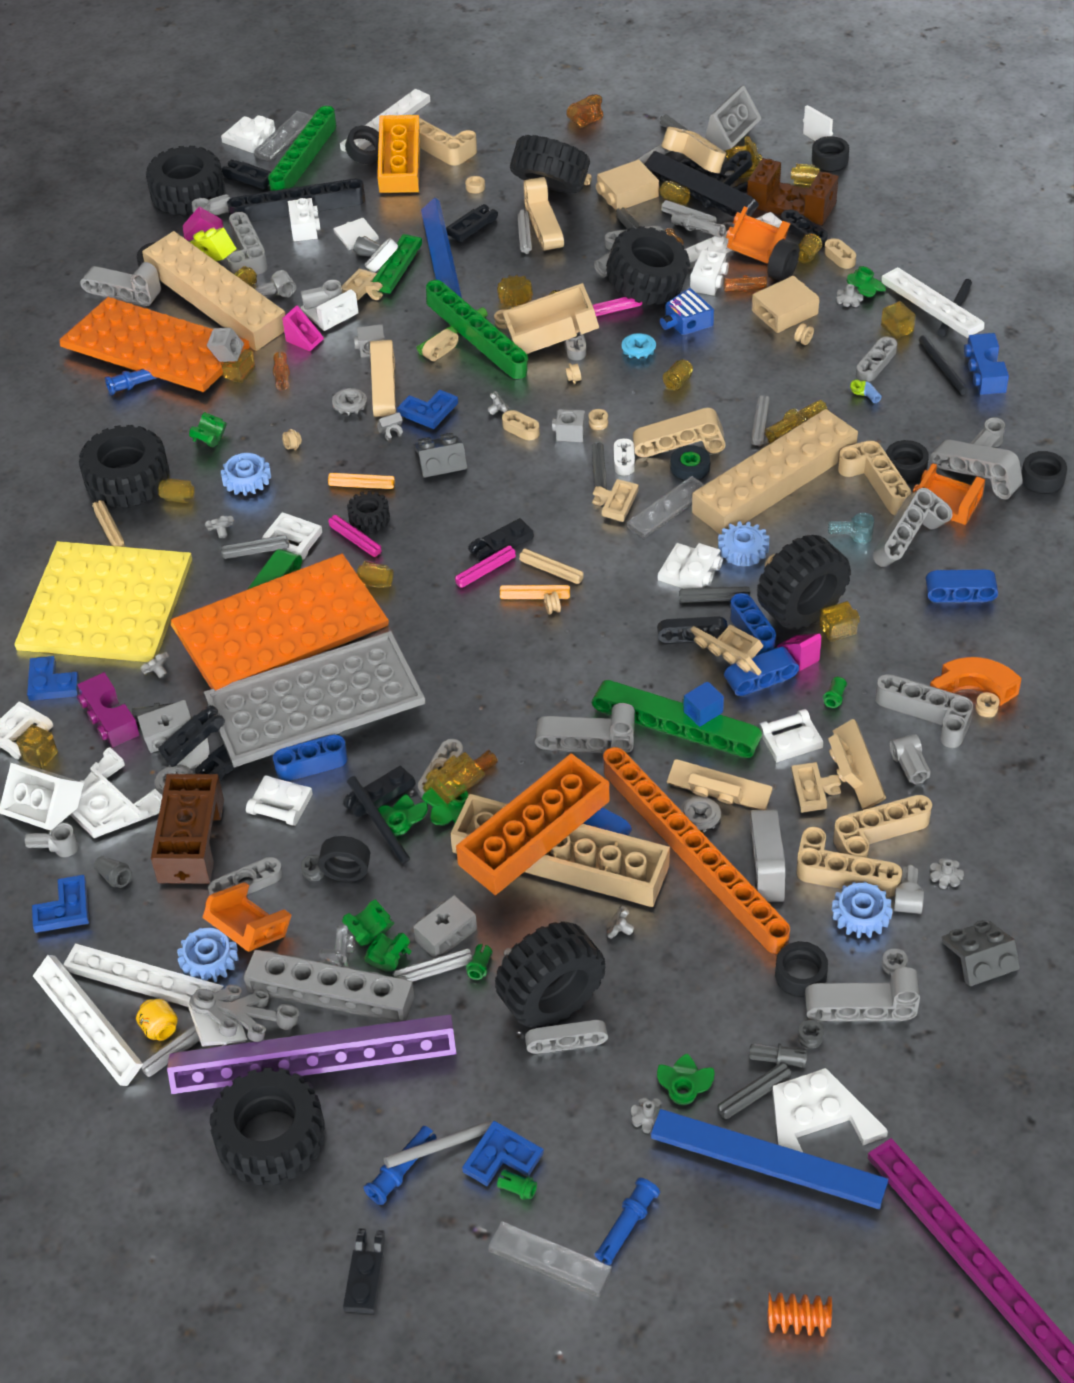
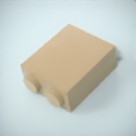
M636 160L597 174L596 190L615 210L622 207L626 209L659 197V180L640 160Z
M793 275L754 293L752 311L776 333H779L817 315L820 300L816 293L812 292Z

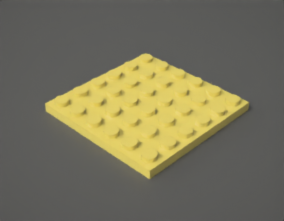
M57 541L15 641L16 650L149 662L155 659V656L160 652L192 562L191 553Z

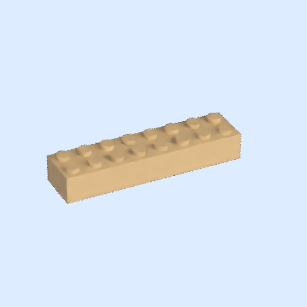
M175 231L142 251L144 262L151 263L156 268L160 281L222 327L232 328L238 337L249 341V346L253 350H259L284 333L282 318L286 313L283 309Z
M825 409L692 493V513L719 534H722L723 528L729 530V524L737 526L740 521L743 525L839 463L840 450L846 446L857 444L858 431Z
M469 794L450 833L452 852L457 854L456 845L505 807L507 803ZM582 824L528 868L525 873L653 907L669 868L670 847Z

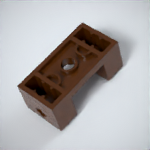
M762 158L748 180L747 195L753 197L758 202L757 210L772 212L777 215H781L785 210H795L815 224L823 226L837 203L839 176L819 171L810 188H802L789 183H781V162Z
M166 774L151 853V862L158 883L210 884L214 864L209 845L213 820H221L224 804L218 774Z

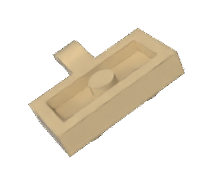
M359 268L342 285V291L345 293L350 289L356 293L357 300L365 293H368L372 299L379 300L383 294L377 291L383 285L379 282H372L377 273Z
M617 479L611 491L596 486L593 491L595 497L592 503L599 506L604 505L602 516L624 522L638 493L639 485Z
M817 762L791 766L801 813L827 809L825 793L829 795L841 793L839 776L831 775L821 778Z

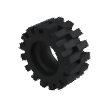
M363 491L360 492V496L355 494L353 496L354 499L350 498L349 504H347L350 524L359 530L361 528L363 533H366V530H369V533H373V529L376 528L379 531L381 526L385 527L387 525L386 522L389 523L388 500L385 499L383 494L379 495V492L372 494V491L364 494ZM368 510H373V511H374V512H372V513H362V512L368 511Z

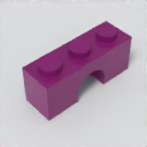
M105 672L77 684L80 692L77 695V699L83 709L87 707L89 710L87 715L93 725L97 723L99 726L97 730L103 741L108 740L113 748L139 736L135 718L125 703L111 708L119 704L115 688Z

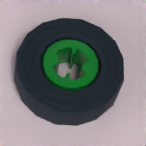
M695 445L679 447L671 455V471L676 477L683 480L694 481L701 479L710 470V456L706 450Z

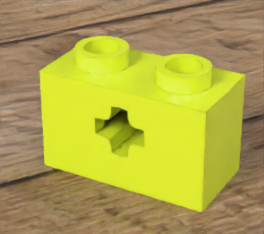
M213 227L206 232L201 230L193 235L194 239L190 242L215 261L223 260L236 250L235 245L224 228L215 229Z

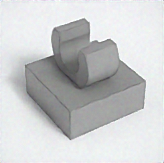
M400 412L381 418L378 421L377 429L379 434L385 433V438L388 441L392 438L390 431H396L398 437L402 436L401 424L403 419Z

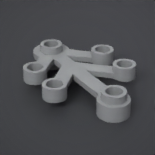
M233 984L215 993L208 989H198L190 997L189 1001L190 1007L197 1013L208 1014L220 1024L219 1032L223 1036H234L238 1027V1023L234 1019L228 1018L223 1013L227 1012L248 1029L247 1037L254 1042L263 1041L266 1028L256 1023L251 1017L275 1021L277 1026L284 1030L292 1029L297 1024L299 1010L289 1004L280 1005L277 1011L261 1009L268 1004L269 994L266 991L255 990L253 994L241 998L242 989Z

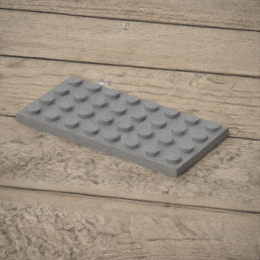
M391 631L232 682L216 691L214 689L204 691L208 706H215L218 710V715H222L225 719L224 725L218 731L233 767L273 755L277 750L333 735L425 704V697Z

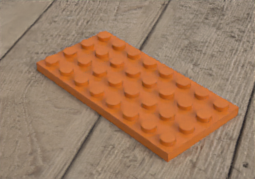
M110 297L102 301L59 339L60 347L135 371L145 369L154 377L201 392H205L235 362H219L209 350L207 343L213 329ZM240 338L244 343L240 356H242L250 346L248 340Z
M343 553L171 619V626L209 687L215 691L232 682L315 656L387 627L389 623L388 618Z

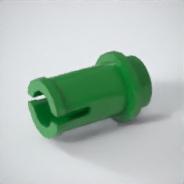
M837 676L831 680L829 690L823 695L824 704L827 707L837 708L842 704V695L847 686V681L844 678Z
M478 944L471 962L467 963V975L473 980H481L487 974L488 970L486 967L493 952L488 945H485L483 952H481L483 944Z
M505 1169L501 1172V1176H504V1179L498 1178V1188L518 1194L523 1200L534 1197L537 1190V1182L533 1181L532 1177L524 1178Z

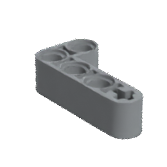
M243 212L231 214L229 220L232 236L239 251L232 252L227 256L229 271L240 279L264 273L268 268L265 250L248 216Z
M143 262L133 275L93 266L80 281L81 287L88 293L142 306L151 305L161 291L157 270L148 262Z
M944 440L930 455L931 463L937 464L939 469L991 479L992 489L995 495L1001 499L1010 498L1023 482L1019 459L1015 453L1009 450L954 440Z
M920 488L904 500L873 552V559L876 564L886 567L899 560L921 524L929 529H936L952 518L951 507L927 488Z
M890 674L880 676L877 681L875 700L878 705L942 725L940 741L946 747L956 748L962 744L970 726L973 703L969 698Z
M627 703L614 705L611 719L543 716L537 720L535 745L544 750L603 753L609 748L618 747L628 753L634 746V707Z
M750 810V830L756 869V890L767 902H784L785 859L777 810Z
M908 967L898 968L892 972L890 983H817L809 985L805 989L807 1017L814 1021L910 1020L917 1015L920 1001L917 971Z

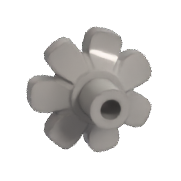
M848 284L844 290L837 291L836 302L838 304L843 303V306L849 307L851 304L853 307H858L859 303L863 301V295L852 284Z
M496 391L490 394L493 404L487 409L492 415L499 410L504 413L511 410Z
M220 516L219 519L206 521L205 527L208 531L217 530L218 537L225 538L228 536L226 528L233 525L234 517Z
M167 652L155 656V659L143 664L140 669L144 675L154 671L160 679L167 674L163 664L166 663L169 655Z
M942 858L939 859V864L934 862L931 864L930 879L932 882L939 881V888L947 889L948 883L952 887H956L960 884V880H963L964 871L959 870L960 863L958 861Z
M624 906L618 908L612 921L608 922L606 926V936L610 939L620 931L629 936L634 930V926L627 922L626 916L629 910Z
M647 1098L640 1099L639 1106L633 1105L631 1108L632 1124L635 1127L642 1125L643 1133H651L652 1126H654L661 1108V1101L656 1098L652 1101H649Z

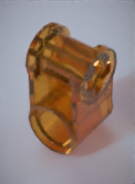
M592 94L571 104L566 111L567 117L579 127H585L594 121L603 118V111L601 110L602 97Z

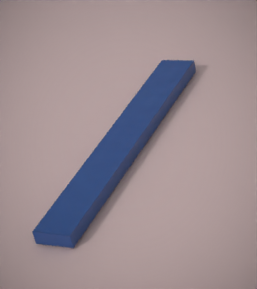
M434 197L421 209L435 277L436 280L442 281L462 298L441 204Z
M660 1109L651 1132V1139L876 1209L881 1208L888 1185V1178Z

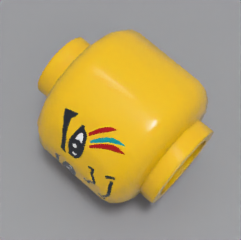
M164 999L146 1000L141 1004L136 1015L138 1026L150 1040H165L173 1035L176 1030L177 1015Z

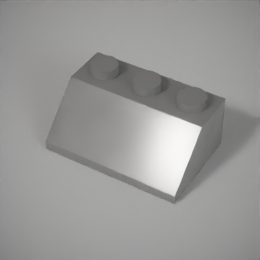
M744 85L740 86L723 102L709 118L705 137L723 151L732 149L761 120Z

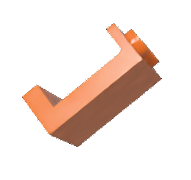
M744 206L741 213L737 212L734 218V227H729L726 238L729 239L727 248L768 264L775 245L778 241L785 240L790 223L782 221L780 227L777 228L747 216L748 207Z
M932 463L929 470H924L921 483L915 485L912 493L920 488L931 490L951 507L952 518L950 520L966 525L983 496L985 479L976 477L972 485L937 474V464Z
M243 882L209 895L205 903L206 907L203 918L249 952L285 937L292 914L283 909L269 915L247 898L249 885Z

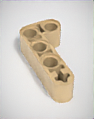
M419 118L420 149L453 166L462 164L477 153V140L474 131L465 130L453 137Z
M667 127L661 145L667 150L683 153L702 168L714 173H720L726 156V152L700 134L674 127Z
M545 177L524 180L525 208L529 212L530 222L542 250L546 251L564 247L562 231L548 201Z
M392 340L370 341L374 417H386L396 414Z
M703 408L640 427L633 432L634 452L637 456L643 458L699 441H703L706 450L710 453H719L725 449L723 427L716 411L712 408Z
M870 440L846 446L840 450L839 473L845 477L865 474L889 512L896 515L904 500L911 495V490L881 445Z
M915 795L841 816L835 821L833 843L838 853L868 858L869 844L926 828L930 822L932 802L926 796Z
M809 827L804 830L798 851L796 875L801 881L842 889L844 885L847 887L852 885V882H867L871 885H877V888L885 891L886 897L895 896L896 887L901 884L902 869L899 865L883 860L825 850L826 834L821 828Z

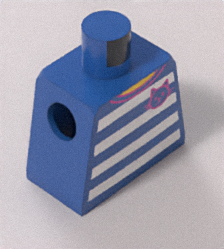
M689 288L666 303V316L660 319V324L664 330L674 327L680 334L686 335L713 326L714 308Z

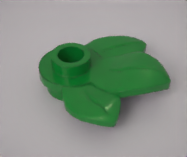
M860 266L854 273L847 276V283L858 287V291L866 297H873L876 290L886 291L885 285L873 277L874 272L868 267Z
M453 785L447 789L433 787L423 794L422 800L433 806L430 813L432 823L446 825L452 820L456 823L468 798V792L460 785Z
M405 794L393 807L381 806L378 811L395 836L406 833L412 824L424 818L428 810V804L421 802L414 805L412 799Z
M684 1054L679 1058L673 1068L660 1064L657 1069L659 1083L669 1090L671 1100L680 1105L692 1103L698 1093L707 1091L712 1086L715 1076L714 1068L698 1070L695 1062L688 1054ZM681 1090H685V1091H687L688 1093H686V1094H681V1093H678V1092L681 1091Z

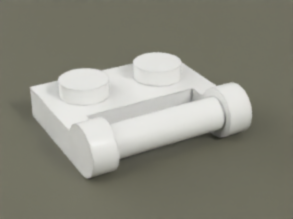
M282 512L263 535L262 539L286 535L288 540L297 542L299 545L296 546L289 543V548L283 550L301 555L302 560H304L308 550L323 532L320 525Z
M19 701L0 719V747L9 752L15 759H19L24 755V750L43 732H48L54 725L48 717ZM33 723L37 724L17 744L14 743V741L19 736H21Z
M806 709L799 710L795 715L768 723L764 721L758 723V728L762 732V739L776 763L823 748V740L810 720ZM799 723L802 726L774 736L771 733Z
M264 776L253 798L249 799L247 803L246 813L252 815L262 814L284 820L286 824L296 826L313 795L312 788ZM262 803L269 804V805H273V806H277V807L284 808V809H288L289 811L282 810V809H278V808L271 807V806H267V805H264V804H262Z

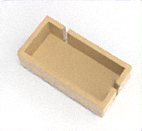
M583 283L502 312L512 341L526 354L576 337L578 332L584 334L599 328L594 308Z

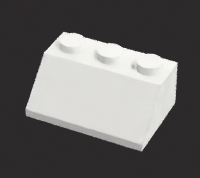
M11 763L0 804V813L47 830H52L78 808L84 783L37 767Z

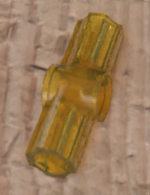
M819 400L799 411L796 408L787 411L781 421L765 429V436L768 442L771 444L821 411L828 410L826 403Z

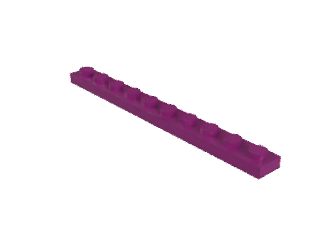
M892 1138L870 1151L867 1159L883 1177L888 1178V1183L1057 1379L1061 1383H1074V1345Z

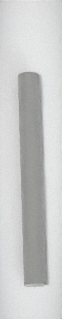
M487 1121L384 1157L385 1166L391 1168L483 1136L492 1124V1121Z

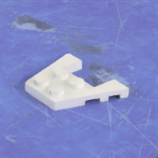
M110 747L104 751V757L99 763L95 762L90 768L91 773L84 781L80 780L84 784L78 808L70 814L93 838L159 814L162 795L156 789L133 804L106 779L125 766L123 759Z
M826 1068L773 1086L772 1094L777 1145L803 1152L797 1140L798 1137L848 1120L851 1121L862 1145L887 1138V1129Z

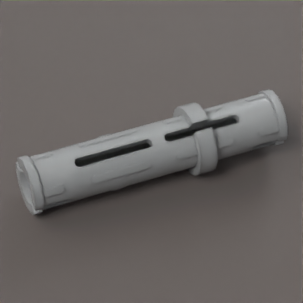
M676 211L671 217L672 224L683 226L689 231L697 230L722 238L726 232L724 224L700 219L694 214L686 215Z

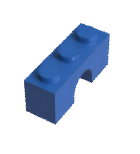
M995 333L969 335L968 344L964 345V355L969 359V371H973L974 386L978 387L980 395L1006 393L1009 374L1005 362H997L999 344Z

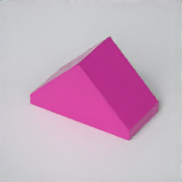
M199 206L183 224L184 239L187 241L193 240V235L201 230L206 232L213 227L215 229L224 228L223 221Z
M298 305L282 318L286 342L311 351L324 339Z
M820 633L795 635L778 644L777 647H785L797 662L799 671L819 661L821 635Z

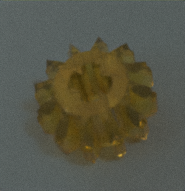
M508 275V278H502L501 282L498 283L497 293L499 301L504 303L505 307L512 306L514 308L515 306L528 303L532 299L533 289L530 280H527L525 276L518 277L516 275L512 277Z

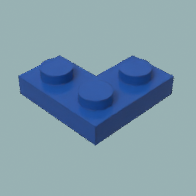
M439 390L428 402L409 395L397 407V413L400 412L401 416L435 429L458 404V397Z
M54 656L30 658L27 689L29 701L76 697L79 692L77 685L79 684L78 672L55 674L56 660Z
M84 875L58 879L59 900L32 905L35 933L89 924L87 885Z
M493 1121L463 1165L462 1172L485 1186L489 1185L503 1163L528 1177L543 1156L544 1149L498 1122Z

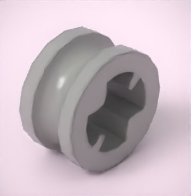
M898 948L889 949L883 955L882 967L887 974L891 975L894 970L907 967L908 957L905 952ZM890 960H900L899 964L895 963L894 965H890Z

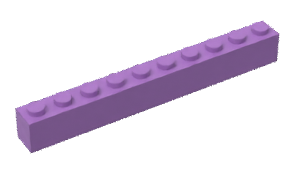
M450 1014L263 1040L261 1042L169 1053L167 1071L171 1094L219 1088L227 1085L232 1086V1080L238 1076L243 1078L248 1075L247 1072L255 1069L256 1072L264 1071L263 1068H273L274 1071H279V1068L289 1070L291 1076L294 1073L304 1076L456 1054L452 1017Z

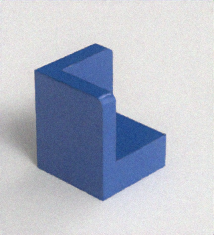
M709 682L703 683L684 695V713L699 727L723 713L724 696Z

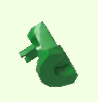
M204 412L198 427L192 426L190 428L189 436L193 438L194 442L200 439L208 446L215 447L221 440L227 423L219 417Z
M376 899L371 901L356 916L348 913L342 919V922L356 937L355 940L360 946L372 943L379 933L385 934L395 923Z
M379 933L366 951L365 962L382 971H395L399 964V953L410 955L412 952L408 948L410 944L409 938L404 933H398L394 940H391L383 933Z

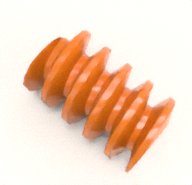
M769 1292L767 1323L771 1333L775 1332L777 1324L781 1325L783 1334H787L790 1325H793L796 1335H799L802 1326H805L809 1336H812L815 1327H818L822 1337L825 1336L827 1329L831 1328L832 1296H828L825 1305H823L820 1295H816L813 1303L810 1304L807 1294H803L800 1303H798L793 1293L790 1294L788 1301L785 1302L782 1293L779 1292L775 1301H772Z

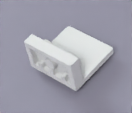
M350 289L318 307L305 310L303 305L301 310L325 331L358 314L356 293Z

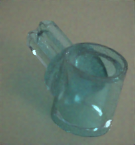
M858 513L854 518H851V522L830 521L828 523V533L850 534V538L854 542L867 544L873 538L875 520L871 514Z

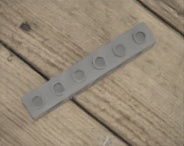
M254 950L244 975L248 992L253 993L255 990H264L271 997L392 1022L407 1020L415 997L413 982L403 977L394 978L373 971L355 970L349 966L329 965L324 961L315 962L298 956L280 955L270 950Z

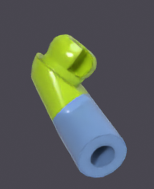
M856 379L850 384L851 391L855 395L867 396L873 403H878L882 398L881 394L870 382Z

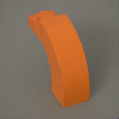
M965 657L943 664L941 676H936L931 681L930 686L951 693L964 689L977 690L983 693L990 692L999 698V706L1019 694L1022 678L1009 667L997 661L980 657Z

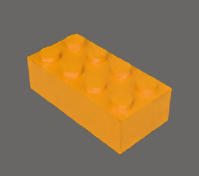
M380 115L378 148L379 193L419 192V115Z

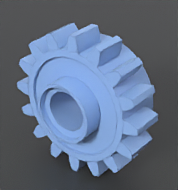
M240 453L231 457L226 464H223L224 470H221L223 486L227 487V491L234 490L235 495L243 492V495L246 496L249 491L256 494L255 490H263V484L269 485V479L271 478L269 463L265 462L264 457L261 458L253 453Z
M739 521L737 526L729 524V530L722 529V534L718 536V549L721 550V557L726 558L728 563L737 566H751L758 564L761 559L766 558V553H769L770 537L766 535L765 529L759 530L758 524L752 527L750 522L742 525Z
M852 882V885L848 887L842 886V893L836 892L835 900L832 902V919L838 920L837 927L839 929L847 928V935L854 931L857 938H860L862 933H866L868 938H871L872 931L881 934L882 927L887 928L889 926V920L892 916L891 899H886V892L877 888V885H871L867 882Z
M213 926L199 928V930L193 933L190 932L186 940L181 941L182 948L177 950L179 956L178 963L184 975L201 978L205 981L208 978H212L214 983L217 982V976L219 975L226 978V970H234V962L239 959L236 942L220 930L213 928Z

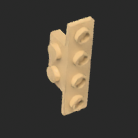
M729 625L717 639L694 626L691 628V632L695 635L694 641L701 648L705 649L708 647L715 656L719 657L722 655L728 663L732 665L736 663L746 673L751 671L758 676L761 674V670L752 660L763 647L759 639L732 625Z
M852 719L832 730L834 735L828 738L831 745L829 753L839 766L836 769L839 778L844 783L847 781L855 789L860 805L865 810L884 801L886 795L858 723L855 719Z
M678 759L674 760L667 780V784L691 790L696 795L702 797L711 796L718 798L719 801L726 804L736 803L756 810L767 809L773 791L769 785Z

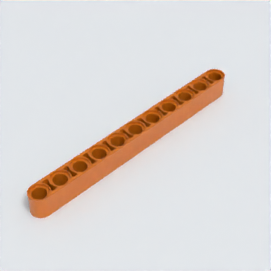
M618 747L607 749L603 754L604 775L608 781L770 953L778 954L784 946L789 944L790 926L785 919L624 750Z

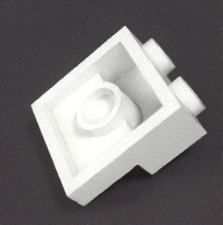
M260 115L254 119L244 116L221 136L222 142L254 153L276 133L274 120Z
M676 543L658 573V580L683 589L710 586L714 572L721 568L723 557L720 556L721 550L698 543L696 548Z

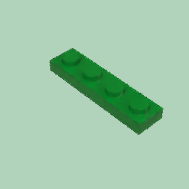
M402 234L397 242L398 248L382 265L372 281L383 285L379 290L380 292L391 294L422 245L421 237Z

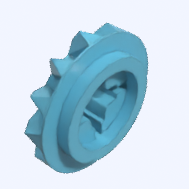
M631 334L622 341L623 354L629 355V358H647L648 355L654 354L656 342L647 334Z

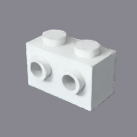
M312 198L288 201L293 241L318 239L316 230H320L317 206H313Z
M701 250L690 277V288L693 291L715 296L717 289L722 287L723 275H727L729 263H726V254Z

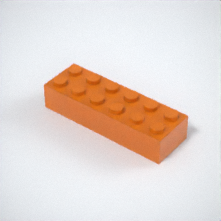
M572 753L569 754L457 844L458 865L496 896L610 801L609 781Z

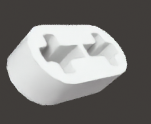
M389 238L366 262L365 267L375 273L395 252L398 245Z
M622 438L614 443V470L618 475L628 476L635 469L634 443L629 439Z

